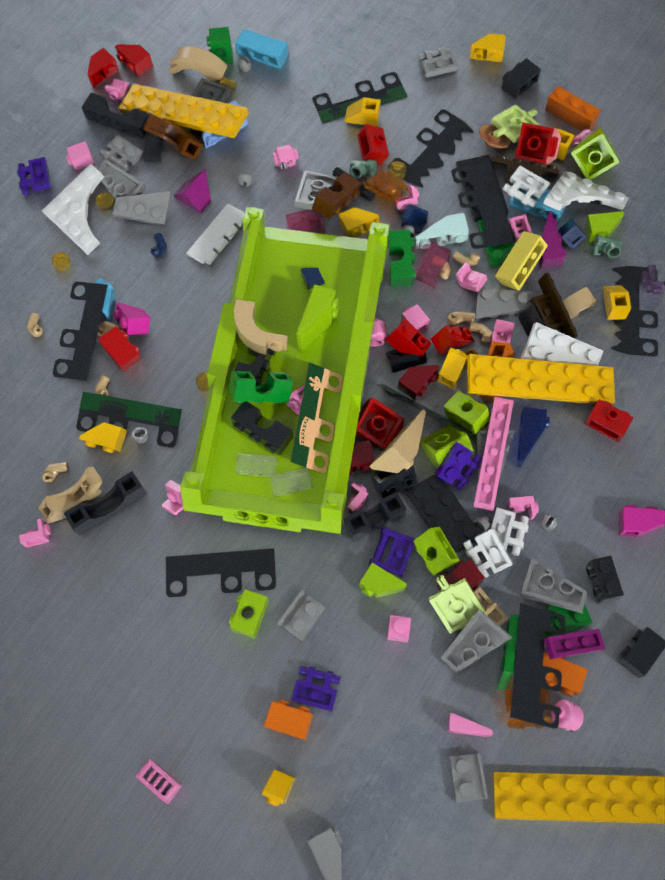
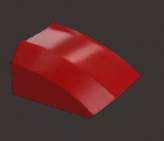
M522 122L520 138L514 158L547 165L557 158L562 138L557 128Z
M371 397L361 407L356 436L365 441L370 440L371 444L385 450L404 428V418Z

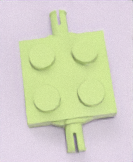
M514 105L496 115L491 121L498 128V130L493 132L494 137L498 138L501 135H506L514 143L518 142L522 122L539 125L532 118L537 115V110L533 108L526 112L517 105Z
M443 575L436 579L441 590L429 597V601L450 634L459 629H464L478 610H482L486 614V611L465 578L450 585Z

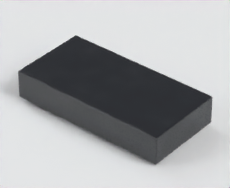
M146 131L143 160L144 162H161L163 139Z

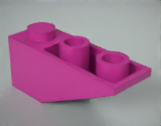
M626 505L619 512V535L640 537L665 526V510H658L657 507H646L644 509L637 508L636 505Z

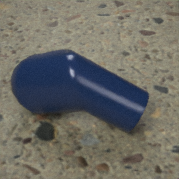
M157 233L154 235L157 245L153 246L154 249L151 248V254L155 257H160L165 252L167 244L162 234Z

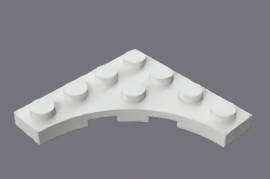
M92 164L42 210L87 255L100 244L88 225L89 205L87 203L90 194L93 193L96 186L104 178L103 174Z
M564 171L545 198L543 204L560 211L569 205L571 201L577 200L578 202L590 203V201L599 200L603 205L623 211L629 198L621 192L611 191L604 185L599 186L589 179H582L572 172Z
M536 322L533 324L521 359L598 366L603 350Z

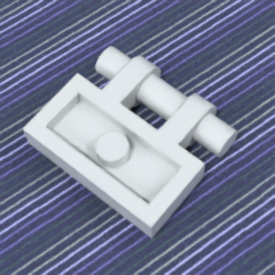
M519 166L510 177L509 182L514 185L505 184L503 190L512 198L516 197L521 200V203L524 205L528 204L534 207L537 201L532 199V197L535 196L540 199L548 189L550 182ZM519 188H521V189H523L524 191H526L527 193L524 194V193H522V192H520V191H518V190H519Z
M496 508L491 528H494L505 550L507 545L513 547L511 554L519 556L520 550L524 547V535L528 532L529 526L527 524L529 518L521 516L520 522L514 520L516 513ZM512 528L517 530L515 538L510 537Z
M494 528L476 536L475 540L478 543L476 546H473L470 540L463 543L466 555L472 559L485 578L489 576L486 570L489 567L492 568L495 574L513 565ZM482 551L487 561L482 562L477 553Z

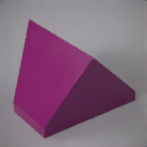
M206 169L186 181L174 194L175 198L199 213L211 202Z

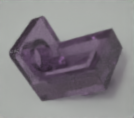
M648 265L641 276V282L644 283V293H651L653 295L663 294L665 291V281H657L656 265Z

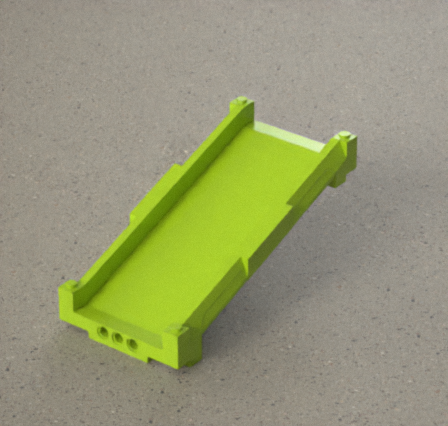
M246 207L243 216L244 233L229 302L223 303L207 373L209 391L190 472L185 471L180 486L184 511L223 516V521L287 531L301 532L302 528L341 534L347 502V485L372 342L373 326L380 284L383 280L390 224L371 222L368 239L265 227L264 209ZM318 268L325 281V284L320 286L336 290L340 310L337 319L334 318L332 325L301 352L298 349L296 333L313 288L307 289L300 269ZM236 299L255 302L256 313L254 323L260 330L288 336L287 351H277L275 356L271 357L270 367L267 372L263 373L262 384L266 382L269 372H287L293 380L292 394V392L305 384L309 362L338 373L343 377L340 392L337 393L324 388L319 413L320 419L331 422L334 425L333 439L328 442L315 437L313 449L325 453L329 457L326 473H320L290 462L299 416L287 406V402L256 403L247 401L261 410L262 418L257 424L258 427L262 429L269 428L277 420L293 431L294 438L281 455L268 452L263 444L253 442L249 439L248 434L244 432L239 433L233 428L231 416L242 403L233 401L228 393L231 371L235 370L238 362L251 364L257 359V357L248 354L247 346L237 334L234 319ZM336 376L329 377L330 386L338 387V378ZM326 424L321 425L320 433L325 437L329 436L331 432L329 426ZM316 456L314 464L318 468H323L325 460L322 456Z

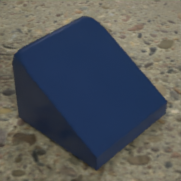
M318 268L300 269L301 276L308 290L312 289L314 284L319 286L325 284Z

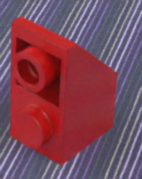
M117 44L115 46L117 59L121 63L126 64L128 70L134 72L137 76H140L153 66L150 54L141 45Z
M102 48L90 56L87 75L93 88L119 71L115 58L106 49Z
M405 318L385 339L398 352L421 356L424 355L432 344Z
M445 325L431 338L439 354H448L450 348L460 350L475 342L472 332L467 327Z

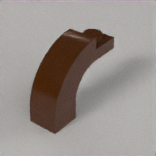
M151 112L149 113L143 129L168 141L181 154L196 160L203 144L194 135L176 123Z

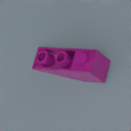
M550 211L542 233V239L548 246L538 261L540 269L562 266L566 258V250L561 245V234L557 231V220L553 218L552 211Z

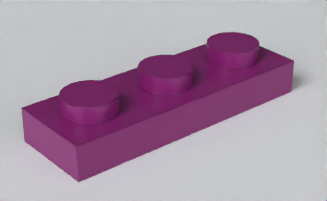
M599 629L551 636L543 639L550 660L599 652L606 649Z

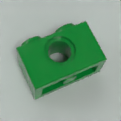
M229 27L209 28V36H206L207 46L211 47L209 52L219 57L225 64H234Z

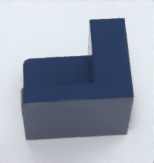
M409 204L402 215L401 227L411 225L414 227L415 233L421 234L428 222L429 212Z
M572 218L558 229L561 238L571 249L587 238L583 230Z

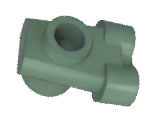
M352 160L349 173L356 179L364 176L369 180H376L377 161Z
M597 235L594 245L591 247V255L600 256L601 254H607L609 258H616L622 252L623 242L612 237L606 238V236Z

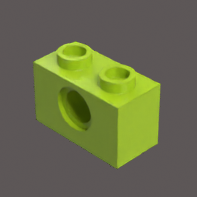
M457 391L444 405L446 416L475 435L490 420L489 409L485 404L476 402L469 394H463L460 391Z
M440 527L430 528L413 540L416 551L423 557L428 571L433 576L444 573L460 562ZM434 548H435L436 551H437V555H436V556L434 555V552H433Z
M244 589L243 594H239L236 605L238 608L236 613H232L230 617V629L233 632L256 639L269 603L268 597ZM246 609L253 610V615L250 618L243 617V612Z

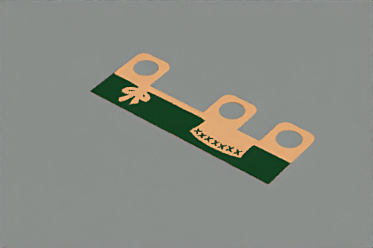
M310 362L290 462L320 473H326L329 457L327 454L313 449L315 437L328 442L333 439L334 425L331 422L320 419L319 413L324 388L337 393L340 392L343 377L338 373ZM330 376L338 378V387L330 386L328 381ZM323 424L328 425L331 430L330 435L327 437L320 433V427ZM316 456L324 458L325 465L323 468L315 466L314 459Z

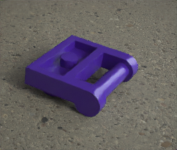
M382 528L379 543L368 565L370 566L374 563L385 571L402 577L413 549V540L415 538ZM389 538H392L394 541L386 563L381 562L380 560Z

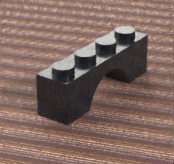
M92 92L81 107L85 118L89 121L98 122L105 127L109 126L119 132L128 133L133 137L144 139L146 136L143 126L149 115L148 112L134 108L127 113H113L109 110L106 97Z
M131 471L115 481L113 488L101 498L88 503H79L63 514L72 529L78 535H81L147 493L134 472Z

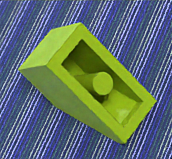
M624 211L589 214L585 222L588 243L594 242L597 235L609 238L620 225Z
M372 563L360 581L359 587L366 596L371 597L373 595L378 598L404 592L407 583Z

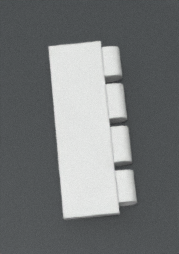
M227 204L188 250L187 256L202 264L206 262L211 265L218 256L217 253H220L228 244L227 240L230 241L239 231L238 228L243 226L244 212Z

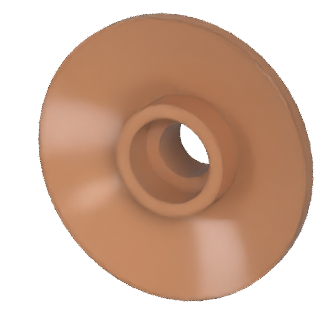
M482 125L480 127L479 135L488 146L506 148L510 145L511 141L506 135H501L498 138L494 137L493 132L498 130L495 126Z

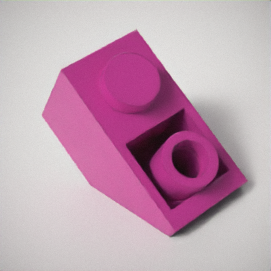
M116 303V310L113 312L114 319L127 335L149 334L150 316L144 309Z

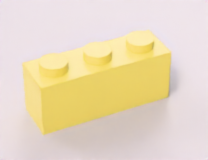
M523 231L495 277L503 286L519 291L548 245L540 235Z

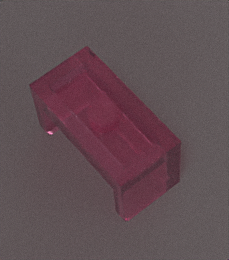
M314 209L286 215L288 230L326 234L323 216Z
M432 242L416 270V280L435 287L437 277L446 262L450 261L451 250Z

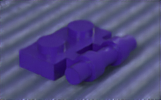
M45 157L28 160L29 166L26 167L23 163L18 164L19 188L22 190L23 195L29 194L30 187L33 188L34 192L51 188Z
M455 441L435 472V475L451 485L458 479L459 481L455 487L462 490L465 484L468 485L470 482L469 478L474 470L479 468L482 457L476 454L472 460L469 459L473 451ZM465 464H467L468 467L466 468V470H465V472L463 473V475L460 474V472H461V470L463 469V467L465 466Z
M300 666L299 674L306 676L305 682L296 680L291 701L332 712L337 690L331 689L330 685L331 683L339 684L341 676L334 675V672L331 671L326 673L315 670V667L309 666V668ZM313 678L323 680L324 685L312 684Z

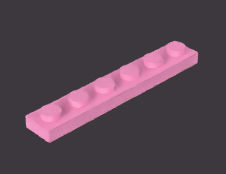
M499 397L494 398L473 507L490 511L494 509L514 403L513 400Z

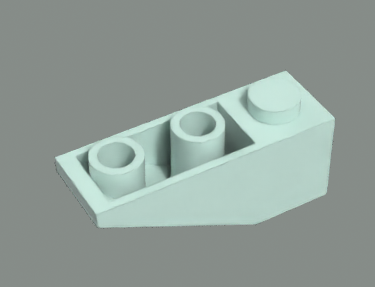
M465 214L448 215L416 236L415 249H427L432 246H444L449 243L466 241L469 229Z

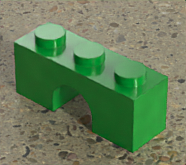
M389 230V255H397L402 258L399 261H390V286H412V279H416V268H412V263H415V252H411V248H414V237H411L410 230Z
M231 371L228 393L233 401L238 403H244L245 401L256 403L289 402L293 380L287 372H269L266 382L256 386V379L250 371Z

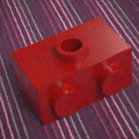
M365 124L357 134L362 160L377 161V166H381L389 157L383 128Z
M115 326L98 340L113 361L124 372L141 360L139 355L141 351L135 343L130 344L127 340L129 336L123 329L120 331Z
M599 399L585 425L619 443L634 417L624 410L613 407L608 401Z

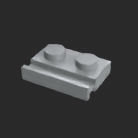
M301 590L277 624L302 641L325 610V606Z
M481 753L449 757L456 803L488 799Z

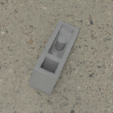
M332 828L308 840V844L325 880H342V847L340 844L344 842L339 831H333Z

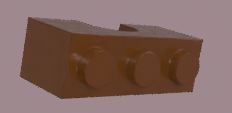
M344 172L335 179L332 191L325 187L316 194L312 209L327 219L332 218L334 215L337 216L342 208H346L353 199L356 200L358 198L361 182Z

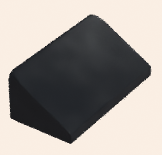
M533 304L519 316V321L528 338L534 323L537 322L544 325Z
M396 349L385 353L393 373L427 363L426 352L422 356L398 352Z

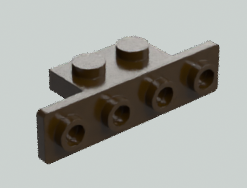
M496 155L491 160L492 163L508 166L504 180L507 183H511L509 182L510 177L519 166L524 167L539 177L542 176V173L559 176L561 172L557 170L558 167L547 165V168L541 167L540 163L537 162L526 164L523 163V160L513 158V161L506 160V156Z
M549 272L544 273L538 280L543 295L532 297L530 303L535 306L544 326L553 330L560 329L561 333L576 339L578 337L577 330L555 287L554 280Z

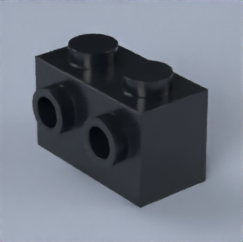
M413 465L408 470L403 468L399 473L380 470L371 472L374 488L382 499L418 483Z
M612 556L592 559L586 565L587 576L591 579L593 595L597 599L598 604L616 601L624 596Z

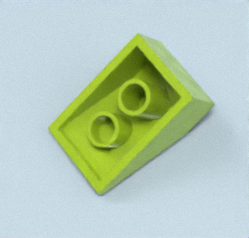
M314 284L296 333L299 351L303 352L332 325L334 318L337 319L340 308L338 307L339 298H337L336 290Z

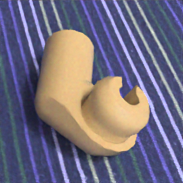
M456 251L452 259L462 266L464 263H468L469 266H475L479 263L480 256L477 253H472L470 256L465 257Z
M435 256L432 264L442 270L439 275L447 280L449 275L452 274L451 267L448 262Z
M456 311L448 314L447 320L452 325L464 321L474 322L475 313Z
M31 313L27 324V330L34 337H40L43 334L42 327L38 325L40 315L37 313Z
M104 321L99 324L97 336H103L115 326L120 331L122 328L118 324Z
M471 322L469 330L480 333L482 335V342L490 343L493 333L485 325Z
M101 376L94 389L95 394L109 396L106 389L110 381L108 377Z
M68 462L48 465L42 474V480L44 482H52L59 472L69 471Z

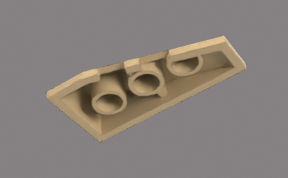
M421 410L411 419L399 435L390 442L385 451L381 452L369 466L371 469L399 473L403 468L408 470L414 464L413 458L418 453L426 411Z

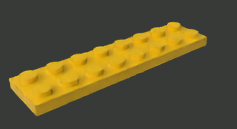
M138 84L132 85L119 106L121 113H127L137 108L148 113L151 112L161 118H166L182 127L231 138L236 137L249 114L247 107Z
M469 354L467 356L468 393L588 404H596L600 399L608 401L612 405L615 404L613 367Z
M493 772L494 819L665 824V777Z

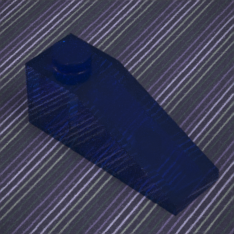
M523 407L520 417L517 467L521 468L542 436L545 428L549 427L550 417H547V409Z

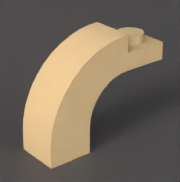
M185 46L179 48L176 55L172 57L168 71L175 74L184 69H192L203 74L208 80L215 82L223 78L227 65L219 57L205 49Z
M236 299L234 319L236 331L241 341L253 351L264 355L267 354L268 348L278 352L282 350L287 351V335L264 332L255 325V302Z
M94 467L87 468L79 481L68 490L46 496L38 508L47 524L66 518L63 513L79 503L92 502L100 495L101 490L99 487L103 482Z

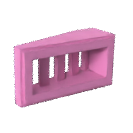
M526 214L509 218L508 223L515 244L522 234H518V231L524 230L525 232L532 233Z
M450 713L448 716L447 731L449 733L483 737L493 735V730L454 713Z
M148 759L136 775L138 780L166 804L172 801L183 786L151 759ZM150 767L154 768L147 779L143 777ZM158 772L160 774L158 778L155 780L153 784L150 783L152 778ZM164 777L166 781L163 783L160 789H158L157 785ZM169 783H171V788L168 790L166 794H164V789L167 787Z

